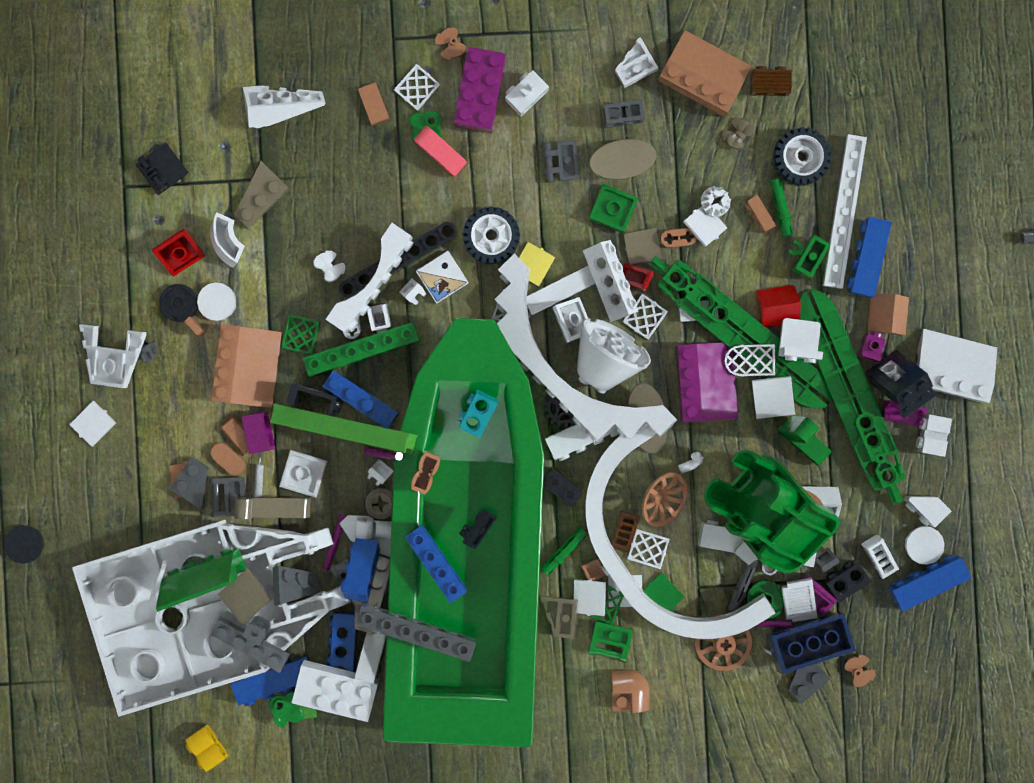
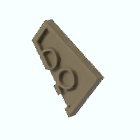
M261 161L234 215L250 229L289 188Z

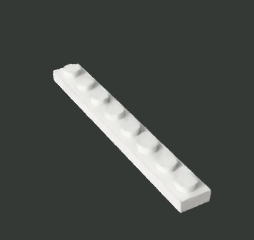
M846 135L829 240L831 245L827 253L822 284L825 287L843 289L867 137Z

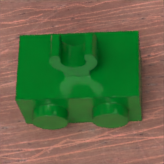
M816 235L809 237L804 248L799 241L794 240L792 244L797 246V250L792 251L789 249L787 251L792 256H799L791 271L807 280L813 277L831 245Z

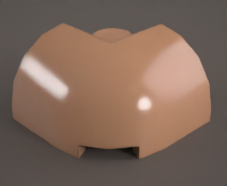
M611 670L612 711H632V713L648 711L650 709V689L646 678L635 670Z

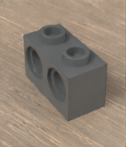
M642 99L607 104L602 109L605 128L639 124L645 120Z

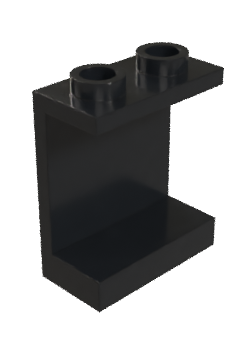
M291 384L286 403L299 405L304 391L332 400L327 415L336 416V413H340L343 402L340 401L341 398L299 384Z

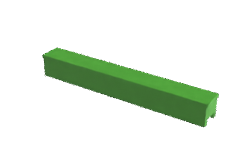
M278 404L273 405L274 408L270 422L408 454H413L415 441L418 436Z

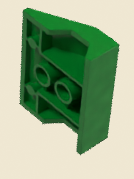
M230 547L220 551L221 555L214 557L211 554L202 558L200 563L196 564V561H192L184 565V569L178 570V568L167 571V575L162 578L156 604L157 612L231 585L237 579V574L247 569L239 548L232 550Z

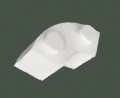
M216 212L210 226L211 243L220 259L234 268L245 245L240 243L234 235V220Z

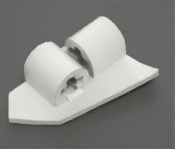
M347 515L340 522L341 527L352 542H355V538L378 541L381 548L380 553L390 557L391 521H378L369 516Z

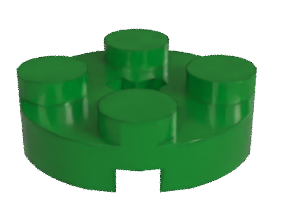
M760 580L748 588L746 604L761 594L770 596L771 599L768 601L775 611V614L767 619L774 618L780 614L784 601L782 588L770 580Z

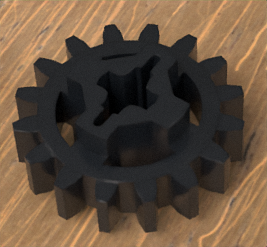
M547 394L546 396L549 400L543 401V404L547 405V408H544L543 411L548 412L545 416L546 419H552L550 424L557 422L558 428L561 424H564V427L567 428L568 423L574 426L575 423L572 419L574 415L570 411L559 413L560 407L558 404L561 401L556 397L553 399ZM551 403L555 405L556 412L554 415L551 413ZM562 415L571 417L568 420H559Z

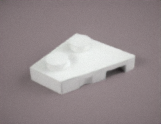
M640 37L631 51H628L625 59L617 66L615 73L623 87L626 88L658 71V66Z

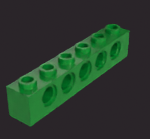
M411 322L304 357L303 361L308 376L313 377L420 342L415 323Z

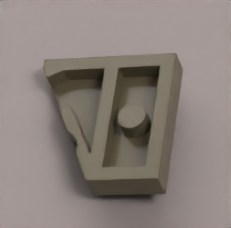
M542 595L540 600L543 602L554 637L574 639L578 600Z

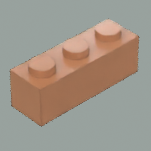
M758 195L745 202L747 210L751 211L754 221H757L761 232L765 233L776 226Z

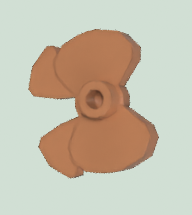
M454 27L445 29L441 34L438 33L435 38L436 45L448 44L449 47L441 53V56L447 60L458 58L466 51V46L458 42V30Z
M859 654L858 657H851L844 663L845 670L852 672V684L856 687L865 686L870 680L873 681L876 676L874 669L863 671L862 667L869 662V658L865 655Z

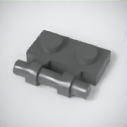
M576 141L557 142V150H551V143L543 144L544 151L542 156L545 158L544 175H546L547 183L554 182V174H559L560 181L579 180ZM553 157H558L559 167H553Z

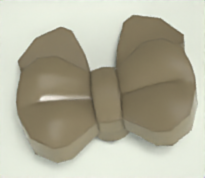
M735 118L732 120V125L737 131L733 133L724 130L722 137L724 142L727 141L730 147L739 150L743 148V140L747 136L753 135L755 129L750 122L742 118Z

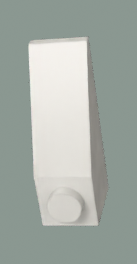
M375 631L374 633H366L354 680L374 684L387 635Z

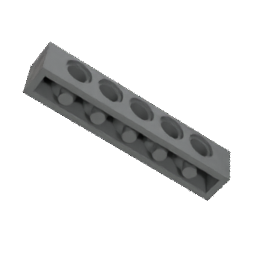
M364 602L355 624L468 662L471 661L477 640L476 638Z

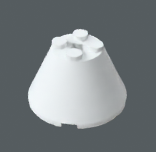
M589 318L583 322L577 364V372L580 375L578 379L581 383L585 385L590 384L598 392L604 394L607 390L647 368L651 359L645 348L641 347L640 349L634 343L635 339L625 331L603 320L596 319L595 322H592Z

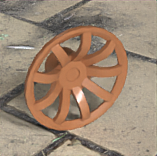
M666 473L657 478L647 488L642 504L643 517L647 523L657 527L664 526L678 516L687 498L685 479L677 473ZM673 477L672 482L667 485L666 478ZM677 480H679L681 485L677 488L671 489L676 485ZM682 491V498L670 496ZM668 501L679 503L675 511L667 503ZM663 506L671 515L667 519H665ZM653 508L652 514L648 517L646 509ZM659 511V521H653Z
M722 613V614H715V615L710 616V617H716V616H720V615H724V614H723V613ZM748 629L745 631L747 637L735 639V635L724 638L703 639L712 642L713 645L702 650L700 649V639L695 638V649L699 658L708 667L719 671H729L739 667L746 661L751 651L752 637ZM747 643L745 654L736 648V644ZM716 651L711 663L703 656L707 652ZM733 652L741 657L734 664L731 663L730 654ZM721 655H725L727 666L716 665Z

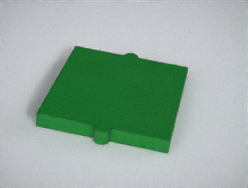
M662 572L652 582L649 581V585L643 589V592L650 599L669 611L674 610L675 606L685 597Z

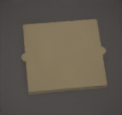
M656 228L623 234L626 247L624 251L627 252L630 265L649 262L655 255L662 259L661 242L658 240Z

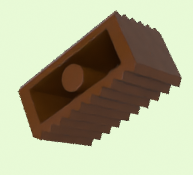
M757 66L756 69L751 71L750 96H789L792 91V70H786L784 66L775 67V70L767 69V66Z

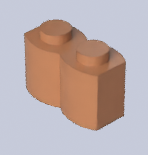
M428 451L421 455L418 470L414 473L411 480L412 490L422 494H426L430 490L433 481L432 476L440 465V457Z

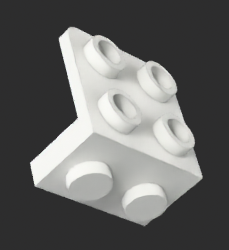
M789 318L783 319L778 356L785 357V360L797 361V358L804 359L805 363H816L817 360H822L823 352L818 351L820 323Z

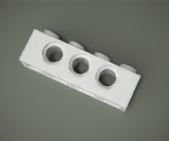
M611 240L600 242L583 250L610 322L638 312L636 300L631 294L629 282L624 276L622 264L617 258L616 249Z

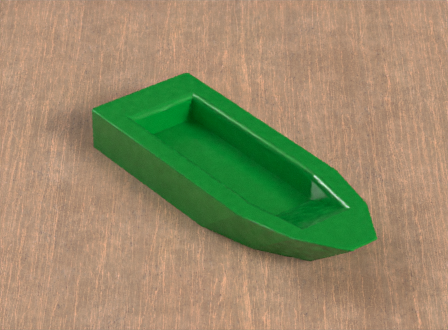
M455 318L416 375L400 429L401 432L418 436L415 441L413 454L402 453L403 458L401 460H394L388 610L476 638L477 640L471 661L468 662L387 635L383 739L386 742L527 748L533 742L544 452L529 380L495 319ZM477 389L498 399V404L481 438L460 429V422L457 421L462 410L466 412L469 406L466 404L471 393L475 394ZM483 400L476 402V406L479 408H484L487 405ZM473 417L467 420L470 425L478 423L477 419ZM428 451L440 457V465L432 476L433 481L430 490L426 494H422L411 489V480L414 473L418 470L421 455ZM483 509H486L495 514L497 519L478 547L473 549L463 543L464 539L459 532L465 524L473 527L476 516ZM421 524L424 525L467 588V592L452 603L447 600L405 538L408 533Z

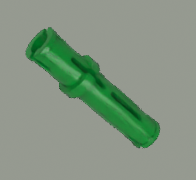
M771 180L769 184L777 213L776 220L779 221L782 238L794 235L790 219L792 216L788 211L782 180Z
M578 527L555 553H551V557L540 569L549 577L560 564L564 563L563 560L588 534L581 527Z

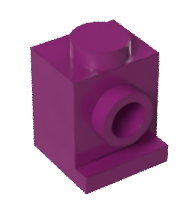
M873 331L870 334H864L857 356L874 362L881 361V354L886 339L882 338V334ZM873 342L877 344L876 349L871 347Z

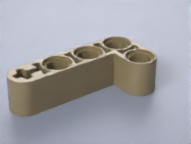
M235 497L234 519L310 518L311 498Z

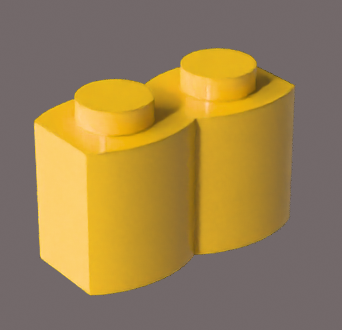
M208 724L185 739L187 750L196 756L198 767L206 772L228 757L225 748L218 741Z

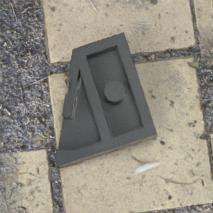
M191 457L170 489L199 509H202L204 507L203 500L209 467L195 457Z
M813 664L794 671V677L790 681L788 690L802 704L828 682L830 678L818 664Z

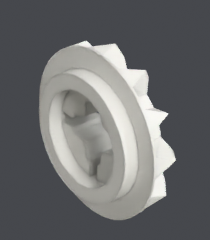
M713 186L703 192L701 205L709 215L715 217L722 216L730 208L731 199L728 196V192L724 191L722 187ZM714 197H721L719 204L716 203L711 205V203H713Z

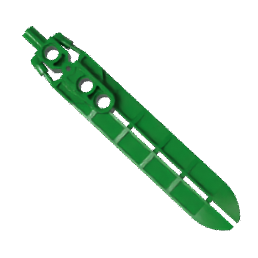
M656 255L654 256L649 265L662 275L657 283V287L666 296L669 295L679 308L694 318L729 348L742 344L754 345L742 333H745L758 345L775 344V359L784 366L781 367L775 362V375L764 376L766 378L791 376L793 399L796 402L809 408L820 409L828 406L808 389L810 386L831 402L832 396L820 371L810 363H805L804 359L797 358V361L785 360V357L778 356L780 339L721 292L703 275L690 269V266L681 260H676L669 267ZM687 272L695 276L693 284H690V277ZM671 273L678 275L677 283H673L670 280ZM671 291H682L683 297L677 300ZM701 297H705L709 301L707 307L700 305ZM716 309L722 311L723 316L721 319L715 317ZM729 320L732 324H734V325H735L738 329H740V330L737 331V330L734 329L730 324H728L726 321ZM743 347L735 349L739 352ZM748 347V348L753 352L756 347ZM762 347V348L767 351L770 347ZM746 349L741 353L745 359L751 354ZM758 349L754 354L760 358L764 353ZM752 355L747 361L753 365L757 359ZM766 355L761 359L765 365L771 360ZM760 362L755 366L758 371L764 367ZM787 368L796 376H798L802 381H804L806 384L803 385L794 376L787 372ZM765 369L762 373L770 372L767 369Z
M811 289V295L819 312V315H817L807 292H804L800 298V320L820 323L819 319L821 318L830 339L829 342L822 326L820 327L818 351L823 352L822 360H817V363L852 443L858 462L868 476L867 480L873 490L885 488L892 505L900 503L903 499L896 483L904 480L906 475L902 464L899 462L898 450L887 429L839 313L830 298L816 289ZM830 345H832L833 348H834V350H835V353H836V355H837V357H838V360H839V362H840L841 368H839V366H838V364H837V361H836V359H835V357H834V354H833V352H832V349H831ZM842 371L844 372V374H845V376H846V379H847V381H848V383H849V386H850V388H851L853 394H850V392H849V390H848V387H847V385H846V383H845V380H844V378H843V375H842V373H841ZM852 398H855L861 414L858 413ZM863 417L868 420L866 428L861 427L859 423ZM870 435L874 436L876 440L872 446L867 443V438ZM894 455L896 465L894 466V463L886 461V456ZM870 462L875 463L872 469L873 475L867 469ZM885 471H888L891 475L888 481H884L882 478V474Z

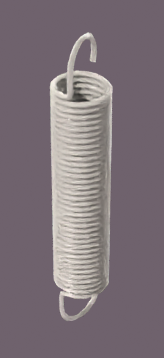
M261 457L259 458V464L255 465L254 497H262L264 465H260Z

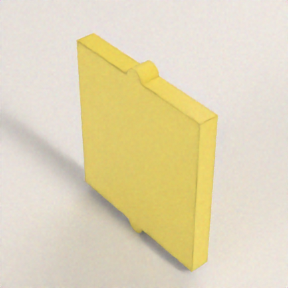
M528 242L519 259L530 269L529 281L540 286L555 257L543 251V248H538Z

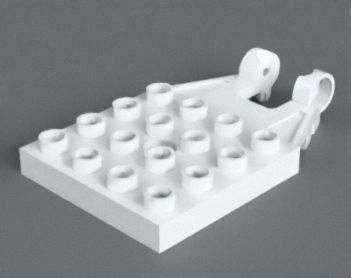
M222 520L72 567L118 717L268 671L270 667L211 635L221 616L243 629H246L256 616L270 621L271 628L264 640L285 651L330 610L350 603L351 600L345 599L343 592H341V586L334 590L322 591L299 601L274 606L272 567H275L276 563L302 554L310 553L311 555L314 554V551L332 545L333 541L329 528L301 534L286 530L226 523V520ZM230 547L232 550L239 548L247 569L252 572L273 599L245 624L241 625L218 595L225 588L223 587L172 606L183 614L182 622L177 629L165 624L162 616L164 610L158 612L156 610L160 585L153 603L149 602L163 559L167 560V564L162 578L171 569H184V565L192 561H196V564L200 563L202 558L211 554L214 557L221 555L220 551ZM258 623V626L264 628L262 623Z

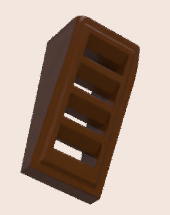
M620 511L611 542L614 549L629 553L640 516ZM623 519L632 520L633 524L623 522ZM621 525L631 528V531L620 529ZM623 533L629 535V538L627 539L624 537L618 536V534ZM616 541H624L627 542L626 546L617 544Z

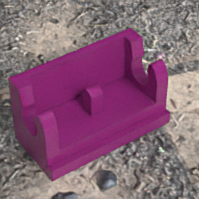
M884 400L881 415L884 420L918 427L924 423L922 416L927 413V408L920 407L904 419L900 416L894 402Z
M268 412L243 416L242 422L249 455L274 450L275 444Z
M804 573L799 580L811 577ZM812 579L816 611L820 615L822 613L826 614L836 604L837 600Z

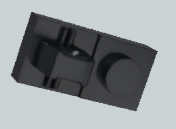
M483 509L476 516L473 527L465 524L459 532L464 539L463 543L476 549L497 519V516Z

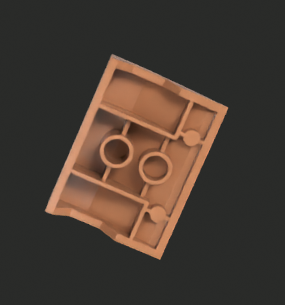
M685 30L665 65L658 82L725 117L752 66Z
M221 324L211 401L273 408L282 332Z

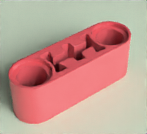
M427 125L413 139L420 148L453 177L467 164V161Z

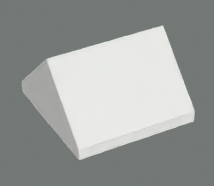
M580 297L552 307L566 343L581 337L582 324L588 319Z

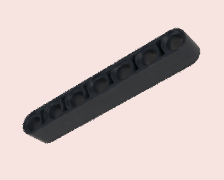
M445 222L413 240L411 248L414 246L419 247V254L412 256L410 255V249L407 252L404 251L401 255L403 263L396 268H392L389 272L391 276L454 240L457 235L455 226L450 222ZM446 227L453 229V234L449 237L443 235V230ZM429 237H435L437 239V242L434 246H428L426 244V240ZM380 260L340 283V294L349 299L362 291L368 284L362 285L360 282L361 277L368 275L371 281L377 271ZM350 284L353 286V292L346 295L344 287Z

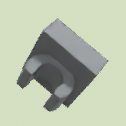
M829 547L818 553L815 558V563L826 574L829 573L828 570L834 566L836 569L838 567L837 564L840 563Z

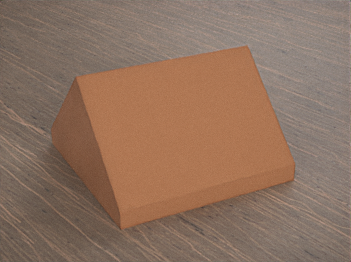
M875 294V297L870 298L867 332L873 331L905 336L909 297L897 294Z

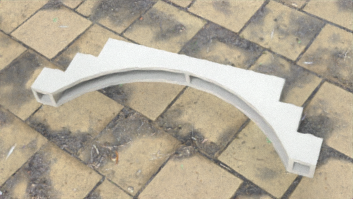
M515 253L498 269L502 273L499 277L507 285L511 284L495 298L498 303L496 307L503 314L507 312L497 325L514 355L521 360L519 364L526 371L530 369L534 373L532 378L539 385L543 383L547 387L545 391L553 399L557 397L561 401L558 405L566 413L570 411L574 415L572 419L577 425L581 426L583 424L588 429L585 433L593 441L595 439L601 441L616 425L618 427L616 431L623 438L627 436L631 439L646 423L649 424L646 428L654 436L658 434L661 437L677 421L663 405L639 408L615 406L592 399L568 385L544 359L532 333L527 307L530 269Z

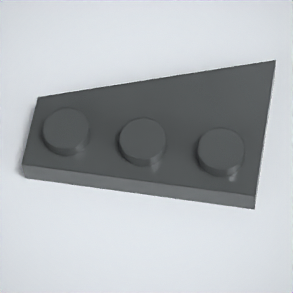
M282 566L272 567L274 606L319 592L318 573Z

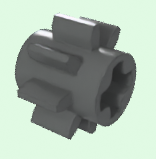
M144 340L137 361L141 359L142 362L148 363L155 359L158 351L154 341Z

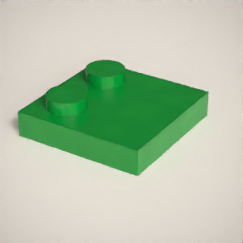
M603 184L588 220L624 234L638 197Z

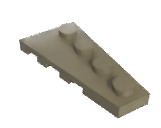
M379 556L369 600L364 603L381 607L389 579V558ZM355 601L354 629L374 633L372 630L355 625L363 604L362 601Z

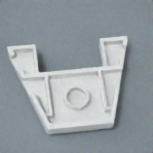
M79 324L80 332H83L84 341H82L83 348H86L88 356L86 363L90 383L127 388L144 343L146 332L127 330L126 350L97 346L99 326Z

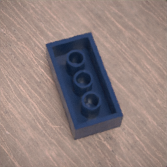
M839 612L766 634L776 670L781 674L856 651L845 615Z

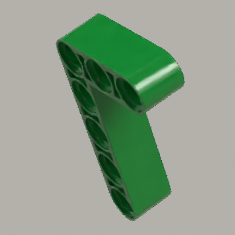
M789 416L777 430L817 466H820L832 452L814 436L819 427L807 417Z

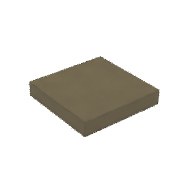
M246 569L231 585H228L218 593L219 597L241 625L245 624L273 600L249 569Z

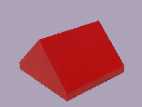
M186 229L180 230L151 249L173 277L205 257L190 231Z
M794 285L756 291L760 321L764 327L780 326L785 318L800 320L801 301Z

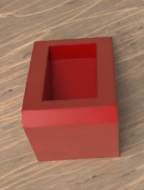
M626 263L623 265V273L630 287L645 292L654 272Z

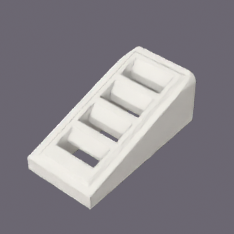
M874 535L861 544L882 579L899 570L883 538L879 535ZM888 563L891 564L890 566L882 570V567H884Z

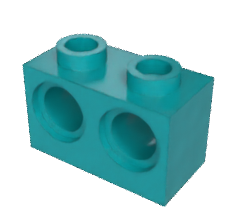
M477 389L475 394L471 393L466 402L469 406L466 412L462 410L457 421L460 422V429L481 438L498 404V399ZM483 400L487 405L484 408H479L476 406V402ZM473 417L477 419L478 423L470 425L467 420Z

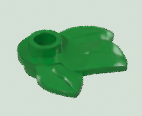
M433 110L425 114L418 112L409 118V124L414 126L412 141L425 125L442 138V130L440 128L442 118L438 112ZM430 117L435 119L434 124L429 123Z
M288 692L284 696L275 695L269 701V708L273 713V721L278 727L284 728L287 721L296 723L303 720V713L299 705L292 703L294 692ZM278 702L282 703L280 708L275 707Z

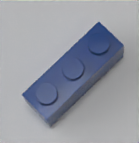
M355 538L354 545H351L349 553L351 556L350 562H347L345 567L346 579L342 580L341 592H343L345 599L368 602L381 550L378 541Z

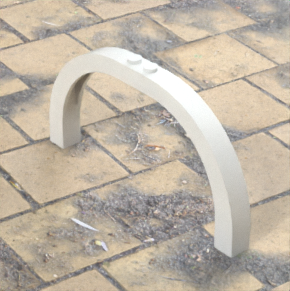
M648 423L631 439L627 436L623 438L619 435L608 446L596 464L586 497V521L590 540L603 564L601 566L602 570L614 580L612 584L616 591H621L633 608L651 623L673 634L696 639H715L736 635L774 615L775 611L764 594L730 613L716 617L695 618L676 614L663 608L642 591L609 541L603 521V497L608 480L620 461L654 435L646 428L649 426Z

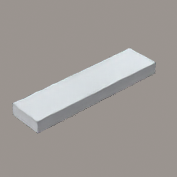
M589 265L527 296V307L531 315L533 316L596 284Z

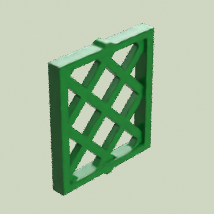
M289 314L281 348L313 355L320 321ZM298 318L301 319L302 322L296 325L293 319ZM311 321L315 325L309 328L306 322ZM290 322H292L294 327L289 329ZM304 323L307 330L301 333L298 327ZM316 327L315 334L313 335L311 330ZM296 329L299 335L293 338L290 332ZM309 332L312 338L306 341L303 335ZM287 334H288L289 337L291 338V340H289V341L286 342ZM301 337L304 343L298 346L295 340ZM313 340L312 346L310 348L308 343ZM293 342L296 348H289L287 344ZM306 345L309 351H301L300 348Z
M606 585L607 590L605 594L609 593L611 599L605 601V614H608L610 620H605L599 615H590V617L613 624L624 595L619 591L620 595L613 597L611 591H616V589ZM620 598L618 605H616L615 599ZM612 601L615 607L608 610L606 603ZM615 610L613 617H611L610 612Z

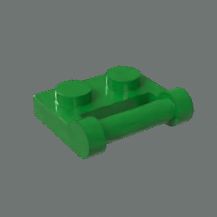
M595 621L588 655L594 656V654L619 659L620 662L626 663L633 629ZM597 642L623 648L621 652L596 647Z

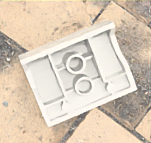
M922 329L917 348L918 360L916 365L928 373L933 384L932 390L980 403H990L995 383L997 347Z

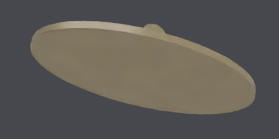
M633 139L614 141L602 146L593 153L589 160V168L595 175L605 179H626L639 175L649 169L655 162L657 154L654 147L644 141Z
M646 383L637 384L632 389L628 399V407L633 408L664 406L657 391ZM667 431L661 437L656 434L641 444L640 447L648 453L660 451L665 444Z

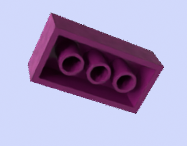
M468 46L454 119L455 127L492 134L505 68L506 53Z

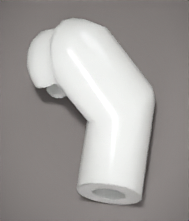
M700 452L692 453V460L678 465L681 474L691 471L703 463V457H701Z

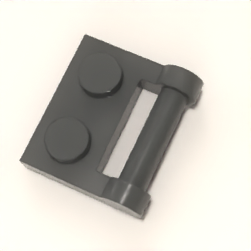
M210 478L213 500L211 517L234 516L235 497H245V478ZM220 484H224L225 510H221Z

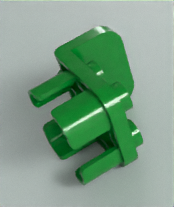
M750 450L739 451L732 457L731 462L743 471L731 484L719 478L712 479L704 492L705 502L712 511L726 518L728 523L725 525V528L731 534L742 538L764 565L783 573H792L800 569L837 531L840 519L830 508L815 502L780 461L768 455L760 456Z

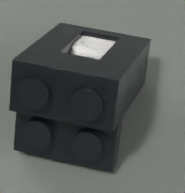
M898 350L892 352L866 372L872 385L894 402L900 416L904 419L935 397L932 390L933 384L928 373Z

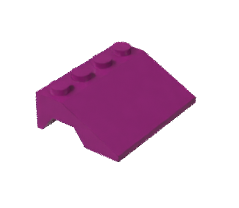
M706 343L675 346L680 422L738 418L735 375L728 371L724 362L726 353L731 349L726 344ZM733 350L728 355L732 359L734 358ZM731 363L728 367L733 372L735 370L734 364Z

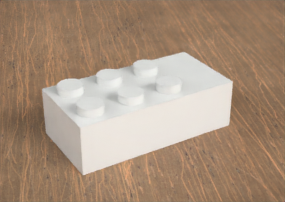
M304 660L300 668L292 703L368 722L379 678H375L374 684L354 680L355 672Z

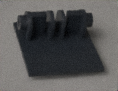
M166 142L145 157L143 155L139 157V162L136 164V167L158 196L189 173Z

